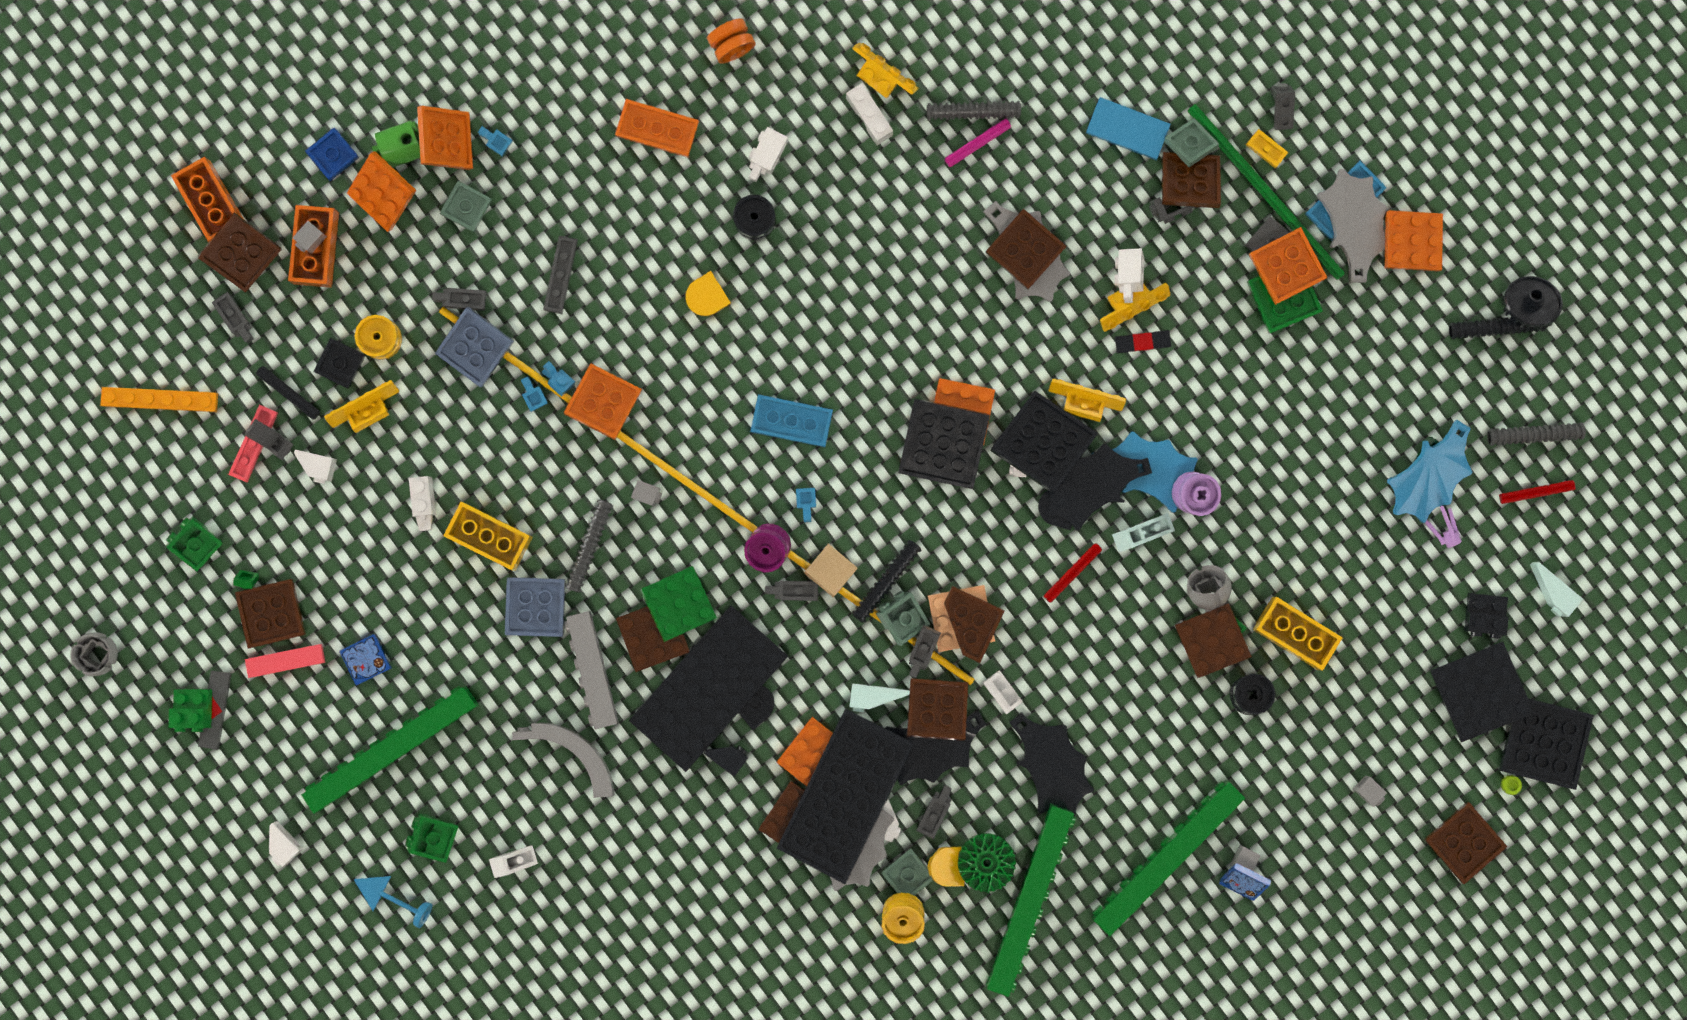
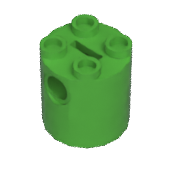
M410 120L375 133L377 145L372 146L373 152L376 151L391 167L394 168L420 158L419 129L415 121ZM412 139L411 143L407 144V141Z

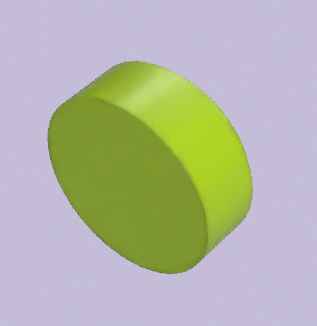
M1508 775L1502 779L1501 788L1506 794L1516 795L1522 789V782L1518 777Z

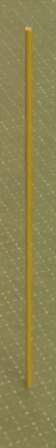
M442 307L439 311L440 314L454 324L459 319L458 316L445 307ZM507 351L503 357L569 404L572 396L565 393L561 397L548 385L549 380ZM622 431L619 432L618 439L753 533L757 528L756 525ZM790 550L787 557L807 570L811 564ZM844 587L838 591L839 594L853 604L860 606L859 602L862 600ZM873 609V614L870 613L869 615H871L873 618H875L881 623L878 616L876 615V612L878 611ZM912 637L908 642L915 646L917 638ZM933 652L931 657L933 660L963 681L968 682L969 685L973 683L974 678L937 652Z

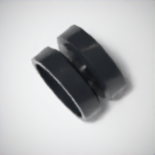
M748 195L743 197L734 208V224L742 237L751 241H759L767 238L773 232L776 225L775 211L772 204L765 197ZM755 215V217L758 216V218L756 220H753L751 216Z

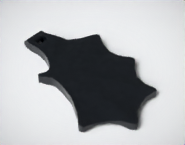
M1102 444L1094 454L1080 458L1054 494L1049 491L1050 505L1046 515L1064 518L1076 531H1079L1091 514L1103 505L1112 501L1124 503L1125 500L1120 497V493L1130 481L1152 474L1148 458L1141 460L1125 458L1114 452L1107 444ZM1138 464H1142L1144 472H1138Z
M979 710L966 718L965 741L907 737V728L885 727V729L915 743L898 777L899 785L917 778L926 779L934 783L943 772L950 768L968 767L971 742L978 731L987 725ZM973 718H975L976 722L978 723V725L974 728L970 723V720Z
M1021 712L1009 723L1019 734L1024 745V759L1016 761V764L1025 767L1033 779L1037 792V811L1042 814L1048 811L1050 804H1054L1073 811V817H1075L1076 808L1081 799L1094 791V788L1088 783L1084 774L1087 757L1076 751L1071 745L1065 724L1043 726L1027 719ZM1024 721L1026 726L1020 730L1017 725Z

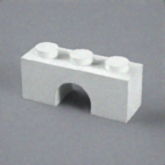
M863 83L846 93L847 101L854 112L859 114L863 120L867 132L876 146L893 136L891 126Z

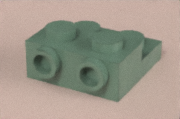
M900 591L893 596L894 600L892 602L881 604L878 607L880 610L876 612L882 625L890 631L898 646H902L918 634L923 625H930L912 592Z

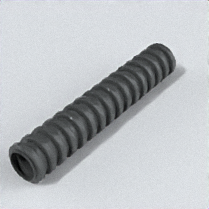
M993 101V103L987 102L986 104L984 102H981V104H978V102H975V104H972V102H969V104H966V102L954 104L952 102L951 104L945 103V105L942 103L939 105L928 103L927 105L928 120H931V118H934V120H937V118H940V120H943V118H946V120H949V118H952V120L963 118L965 120L967 117L969 119L973 117L975 119H978V117H981V119H984V117H987V119H990V117L1002 119V117L1008 118V116H1011V118H1014V116L1020 118L1021 116L1020 101L1016 103L1014 101H1011V103H1008V101H1005V103Z
M1582 422L1578 424L1573 423L1572 425L1570 423L1566 425L1555 424L1554 426L1543 425L1542 427L1538 425L1537 427L1526 426L1525 428L1513 427V429L1501 428V430L1496 428L1495 430L1489 429L1487 440L1490 446L1495 444H1523L1524 442L1536 443V441L1540 443L1542 441L1548 442V440L1553 442L1554 440L1560 441V439L1562 441L1566 439L1578 440V438L1582 440L1585 438L1586 429Z
M597 500L598 505H595L594 516L590 518L592 521L588 523L590 526L586 529L588 532L584 534L585 539H582L583 545H580L581 550H578L577 561L573 563L575 566L572 567L571 570L573 571L569 574L571 577L567 579L568 584L565 585L567 589L578 593L582 591L580 588L584 586L583 581H586L585 575H588L587 570H590L591 559L595 557L593 554L596 553L597 550L595 549L599 546L597 543L601 541L599 538L603 535L602 530H605L604 525H607L606 519H609L608 514H611L610 509L613 508L611 503L603 500Z

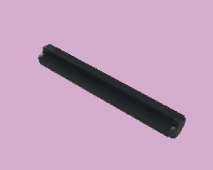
M262 366L257 370L256 375L312 420L319 416L320 411L267 368Z

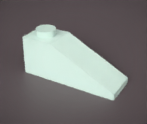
M1167 513L1112 534L1118 551L1122 552L1171 533L1175 529Z
M1532 562L1530 564L1547 604L1552 608L1551 611L1558 617H1569L1583 598L1540 562Z
M852 683L849 707H853V711L864 712L865 709H871L910 694V690Z

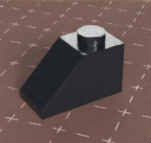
M734 745L707 749L703 753L734 777L749 758L746 755L748 752L741 746L735 747Z

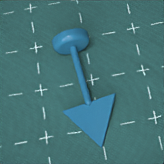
M391 876L354 879L372 911L375 910L382 896L415 913L413 919L415 927L421 928L427 921L433 906L431 903L424 902L416 909L384 892Z

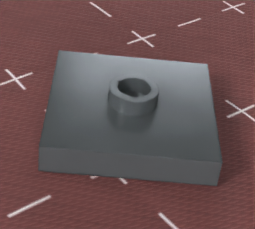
M1270 216L1244 246L1253 252L1290 232Z

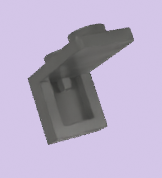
M1286 83L1271 86V94L1275 99L1274 129H1293L1295 91L1291 85Z
M1160 197L1150 201L1151 205L1149 206L1152 216H1156L1158 223L1164 221L1165 224L1176 220L1174 216L1180 213L1182 217L1192 213V208H1194L1186 206L1167 215Z
M257 419L253 421L245 432L248 438L267 448L281 460L289 454L293 446L286 437Z

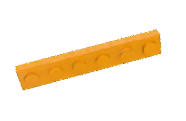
M102 387L100 406L217 412L218 393Z

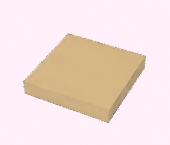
M828 544L804 574L834 597L858 568Z

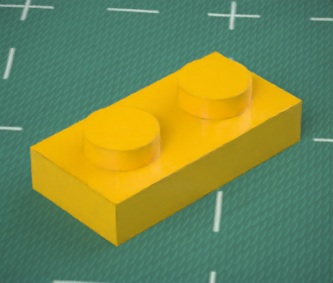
M1260 129L1255 132L1246 144L1248 148L1274 168L1288 154L1284 148Z

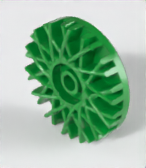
M982 833L971 837L961 847L958 855L959 873L965 883L976 891L989 893L990 891L995 892V890L1002 889L1003 886L1005 887L1011 881V877L1014 876V870H1016L1013 849L1006 840L995 834ZM984 860H990V865L984 866Z

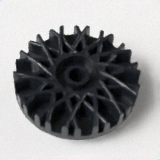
M1525 276L1514 280L1506 289L1502 299V305H1505L1503 309L1506 311L1505 315H1510V321L1515 320L1514 325L1519 322L1521 323L1520 327L1523 328L1525 326L1526 330L1529 327H1534L1533 330L1535 331L1536 328L1541 330L1543 326L1545 328L1551 326L1554 321L1556 322L1563 308V300L1559 290L1551 282L1535 276Z

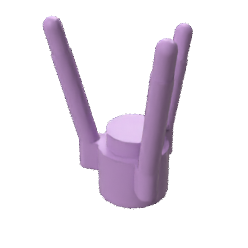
M1441 506L1440 509L1448 527V530L1443 532L1444 536L1442 537L1428 520L1425 524L1439 539L1441 545L1446 544L1447 548H1451L1462 541L1459 537L1460 534L1452 509H1448L1449 520L1444 506Z

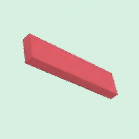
M259 405L251 424L257 419L272 429L278 412ZM245 436L228 475L248 483L263 446Z
M322 644L248 658L245 659L248 678L322 664L325 663Z

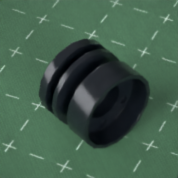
M1250 674L1240 677L1233 683L1230 689V700L1238 712L1244 715H1257L1266 712L1272 707L1275 701V689L1267 677L1261 674ZM1253 691L1255 698L1248 699L1249 694L1247 692Z

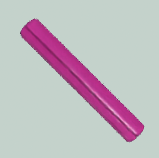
M1008 119L1002 120L945 158L946 164L952 167L1010 129L1011 124Z

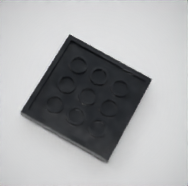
M1034 391L992 446L991 452L1054 494L1098 433L1037 391Z
M914 398L898 473L973 489L990 414Z
M1504 642L1497 643L1430 670V674L1460 742L1467 741L1535 714Z
M1529 699L1535 714L1510 723L1499 771L1576 790L1594 715Z

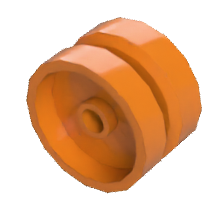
M739 18L728 21L714 29L707 36V41L711 48L716 49L715 56L719 63L724 64L736 60L748 53L756 45L752 35L746 33L748 27L744 19Z

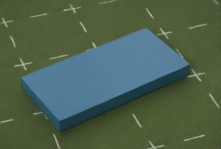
M1099 97L1086 134L1157 160L1171 124Z
M1361 161L1348 172L1350 176L1356 178L1372 176L1373 190L1376 198L1387 188ZM1319 200L1305 215L1332 241L1334 232L1330 216Z
M758 394L750 432L825 447L833 410Z

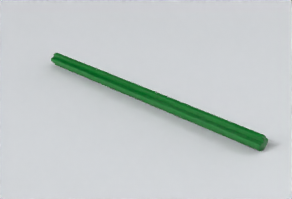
M1196 104L1192 105L1187 111L1190 116L1195 118L1219 143L1218 147L1290 229L1294 231L1300 227L1302 228L1320 263L1335 280L1340 279L1345 274L1340 266Z

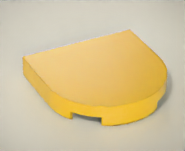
M711 271L693 281L686 291L688 307L693 313L700 316L714 315L731 304Z
M941 847L930 857L928 872L937 884L942 886H964L965 881L958 869V855L961 847Z

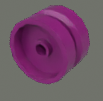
M763 524L757 527L747 540L744 548L745 558L754 569L761 572H773L780 568L789 555L791 540L787 532L780 526Z

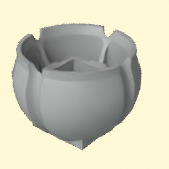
M1214 565L1202 566L1201 571L1195 569L1189 575L1187 593L1196 606L1208 612L1227 604V600L1231 595L1232 585L1222 568Z
M98 632L84 634L76 641L77 645L72 646L71 649L72 664L78 671H82L87 676L106 674L112 669V664L116 663L118 657V650L114 641L111 638H107L105 634ZM96 644L108 651L100 664L88 657Z

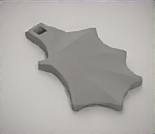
M1340 169L1337 172L1333 185L1327 190L1317 193V198L1325 207L1332 223L1334 238L1330 248L1332 249L1339 245L1346 255L1349 283H1365L1373 258L1385 249L1383 217L1387 206L1376 198L1373 190L1372 176L1356 178L1350 176L1344 169ZM1355 269H1360V275H1355Z
M996 201L983 211L996 227L999 236L1019 214L1005 209ZM998 210L1001 214L994 218L992 214ZM1040 211L1029 212L1043 225ZM1060 255L1029 290L1014 278L1015 298L1019 300L1027 296H1038L1048 302H1052L1054 290L1058 283L1070 276V272L1064 267Z
M882 810L847 883L843 884L830 877L834 891L849 884L857 883L867 887L870 885V875L874 866L887 857L884 839L888 827L894 821V817L885 810Z

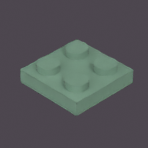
M1195 118L1166 136L1164 140L1188 167H1191L1219 146V143Z
M457 181L439 214L474 233L492 199Z
M909 848L881 871V874L897 893H910L915 896L933 881L929 875L928 868L912 848Z

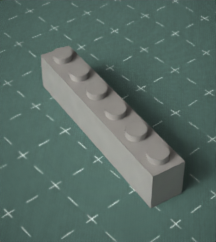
M591 611L566 617L567 621L564 623L567 633L570 632L572 640H569L571 651H575L576 654L574 664L576 670H580L579 684L581 689L584 688L586 696H583L585 707H589L590 715H588L590 726H594L595 730L618 724L619 721Z

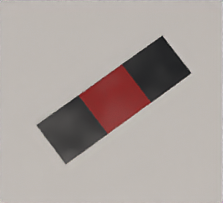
M1169 330L1115 337L1117 354L1172 347Z

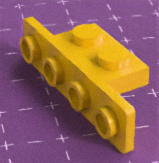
M857 43L853 46L852 49L866 59L857 76L882 96L888 98L897 84L911 95L918 91L919 88L915 86L916 83L913 80L902 76L899 69L888 65L882 56L875 55L868 45Z
M1143 283L1142 292H1133V303H1125L1123 293L1119 291L1108 296V302L1115 311L1100 319L1103 331L1106 332L1114 329L1122 322L1132 319L1140 312L1146 311L1151 306L1167 299L1170 296L1168 284L1164 283L1149 291Z
M1052 379L1048 390L1049 392L1066 396L1064 410L1069 414L1100 422L1102 419L1104 407L1122 411L1126 403V398L1119 395L1108 394L1078 384L1075 385L1061 379Z
M389 380L344 406L331 411L324 418L332 428L349 420L352 430L357 433L389 415L384 400L399 393V389L392 380Z

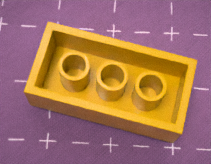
M460 502L443 535L512 571H516L533 536L464 502Z
M1278 597L1270 599L1252 629L1313 668L1321 671L1324 670L1343 638Z

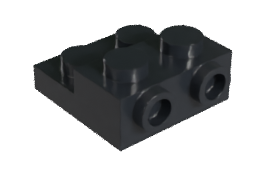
M1468 593L1464 631L1470 632V636L1482 637V633L1490 634L1489 638L1501 639L1502 635H1507L1509 616H1506L1508 597Z

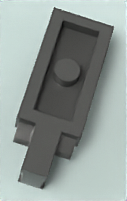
M447 288L443 289V293L433 292L432 300L436 303H442V307L465 309L470 307L472 310L485 311L487 292L484 290Z
M226 292L212 302L232 334L237 338L241 336L244 342L247 343L254 340L248 331L252 328L249 321L229 292Z
M814 581L775 582V586H765V594H774L775 599L818 601V584Z
M923 625L909 658V664L913 665L909 676L916 678L921 669L925 671L941 632Z
M944 784L940 793L935 792L916 831L932 839L935 838L951 805L952 799L948 798L952 790L951 787Z

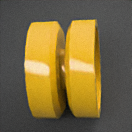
M367 316L360 321L355 330L356 345L360 351L373 359H389L401 347L402 334L395 323L384 316Z
M910 893L894 894L886 900L882 910V929L889 940L895 943L907 944L914 942L921 936L925 924V912L922 902Z

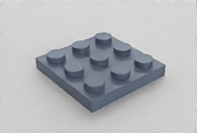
M466 307L435 354L481 388L514 343V340L470 307Z
M507 577L505 635L563 637L565 579Z

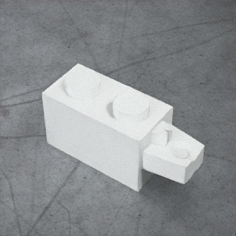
M767 127L765 132L761 131L757 140L759 144L757 148L752 149L749 155L751 159L749 168L752 169L749 179L757 182L760 174L765 175L766 172L772 174L788 143L787 136Z
M1142 248L1119 250V255L1115 258V267L1118 269V274H1115V286H1118L1119 292L1123 293L1125 303H1133V292L1143 291L1144 255Z
M432 477L409 478L412 515L416 517L419 531L432 530L433 516L436 515Z

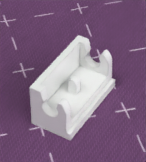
M1000 670L982 682L1005 714H1008L1022 703L1021 698Z

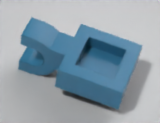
M483 126L478 131L481 137L488 140L486 146L502 157L513 142L512 139L497 129L494 134Z
M549 361L543 366L544 370H542V373L550 379L548 385L561 397L575 385V381L562 369L557 372Z
M529 377L521 380L527 391L522 396L530 412L548 404L540 386L534 388Z
M815 488L796 489L797 509H803L804 522H812L811 508H816Z

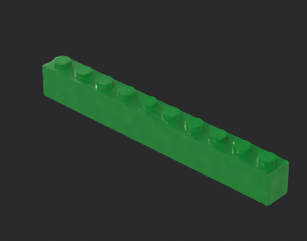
M467 686L454 688L450 691L451 695L446 699L444 696L434 702V707L428 709V707L418 712L419 717L414 720L409 718L402 723L403 727L398 731L393 729L385 734L386 739L381 742L379 739L369 745L370 749L366 752L361 750L353 756L354 760L351 762L345 761L338 765V770L333 774L330 771L321 777L322 781L318 784L313 782L305 787L306 792L301 794L312 813L320 812L478 707L477 701Z
M1229 781L1219 782L1214 788L1215 792L1211 796L1207 795L1200 802L1202 805L1197 810L1193 809L1187 815L1188 819L1184 823H1179L1174 828V833L1171 837H1165L1160 843L1161 847L1157 851L1153 850L1146 857L1148 860L1143 865L1139 864L1133 870L1134 874L1129 879L1125 878L1120 883L1118 891L1116 893L1114 891L1111 892L1106 898L1107 902L1103 906L1099 905L1094 909L1091 918L1109 937L1246 799Z
M1054 804L1049 806L987 980V990L1009 997L1010 993H1014L1017 982L1015 979L1017 974L1020 975L1024 963L1021 962L1023 956L1028 955L1030 945H1028L1030 937L1033 938L1036 933L1037 927L1034 925L1036 920H1040L1043 908L1041 906L1043 901L1048 899L1050 890H1047L1049 883L1054 882L1056 872H1054L1056 864L1059 865L1062 860L1063 854L1060 852L1063 846L1066 847L1069 840V835H1067L1069 827L1073 828L1076 820L1071 810Z

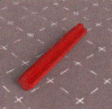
M1570 480L1503 493L1499 495V500L1501 504L1573 491L1576 489L1575 482Z
M1097 543L1093 544L1047 591L1044 598L1049 603L1053 602L1102 551V548Z

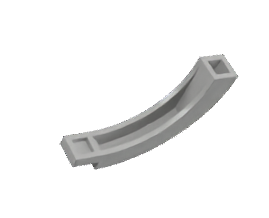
M531 723L532 730H529V727L517 728L518 731L512 732L513 740L543 739L566 747L585 766L591 779L593 798L613 797L615 795L614 784L606 762L598 750L580 734L566 727L551 723Z

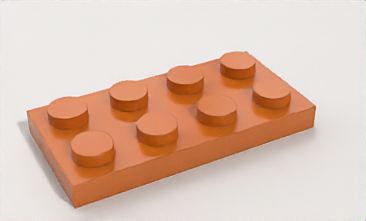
M626 99L615 136L689 158L699 120Z

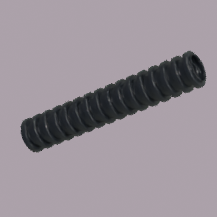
M1508 318L1492 319V321L1487 319L1486 321L1480 320V322L1475 320L1468 323L1463 321L1462 324L1461 322L1456 324L1452 322L1449 325V335L1454 340L1456 337L1461 339L1462 337L1468 338V336L1473 338L1474 336L1480 337V335L1485 337L1492 334L1497 336L1504 333L1505 335L1510 333L1520 334L1521 332L1532 333L1534 327H1529L1526 330L1525 326L1523 328L1520 327L1521 323L1517 322L1514 325L1515 320L1510 321ZM1543 326L1540 331H1545V326Z
M907 541L908 544L903 546L904 549L899 551L900 554L896 555L897 558L892 560L893 563L889 564V568L885 569L886 572L881 574V578H878V583L875 582L874 588L871 587V591L867 592V597L864 596L863 602H859L860 606H856V611H852V615L860 622L865 623L866 618L870 617L869 614H873V609L878 607L877 604L881 603L880 600L885 598L884 595L889 593L888 590L892 589L891 586L896 584L895 581L900 579L899 576H902L903 571L907 570L906 567L911 565L910 562H913L914 557L918 556L917 553L922 551L915 542Z

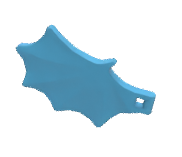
M1455 420L1443 440L1434 446H1430L1428 441H1423L1418 458L1406 470L1388 478L1387 483L1392 487L1396 497L1393 514H1411L1416 516L1420 522L1425 523L1429 514L1435 508L1451 504L1456 485L1463 478L1472 474L1464 452L1470 427L1459 420ZM1457 430L1461 431L1460 435L1456 434Z
M1130 432L1125 440L1112 450L1125 458L1139 460L1148 458L1152 474L1130 481L1122 492L1125 493L1131 490L1144 492L1155 497L1171 513L1176 512L1177 507L1172 499L1173 484L1182 474L1194 472L1198 459L1179 454L1174 449L1170 440L1150 442L1140 438L1135 432ZM1138 464V472H1144L1142 464Z

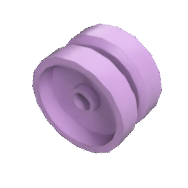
M1193 471L1186 472L1179 476L1173 484L1172 499L1176 507L1181 511L1204 516L1213 512L1219 505L1221 488L1217 480L1210 475Z

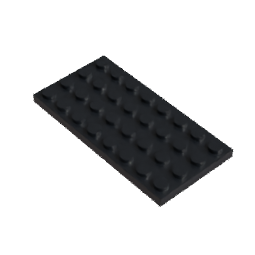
M731 605L629 721L679 767L687 772L789 656Z
M845 709L776 849L846 884L915 743Z

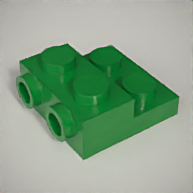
M192 516L190 519L186 517L180 523L179 527L181 529L177 533L173 531L167 537L166 541L168 543L166 548L197 572L223 542Z
M174 689L173 709H169L168 728H174V732H186V728H191V732H204V728H211L212 689Z
M419 813V816L414 817L411 827L414 828L412 836L408 835L405 847H408L407 851L410 854L446 863L459 826Z

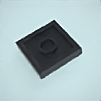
M330 338L313 372L349 389L366 355Z

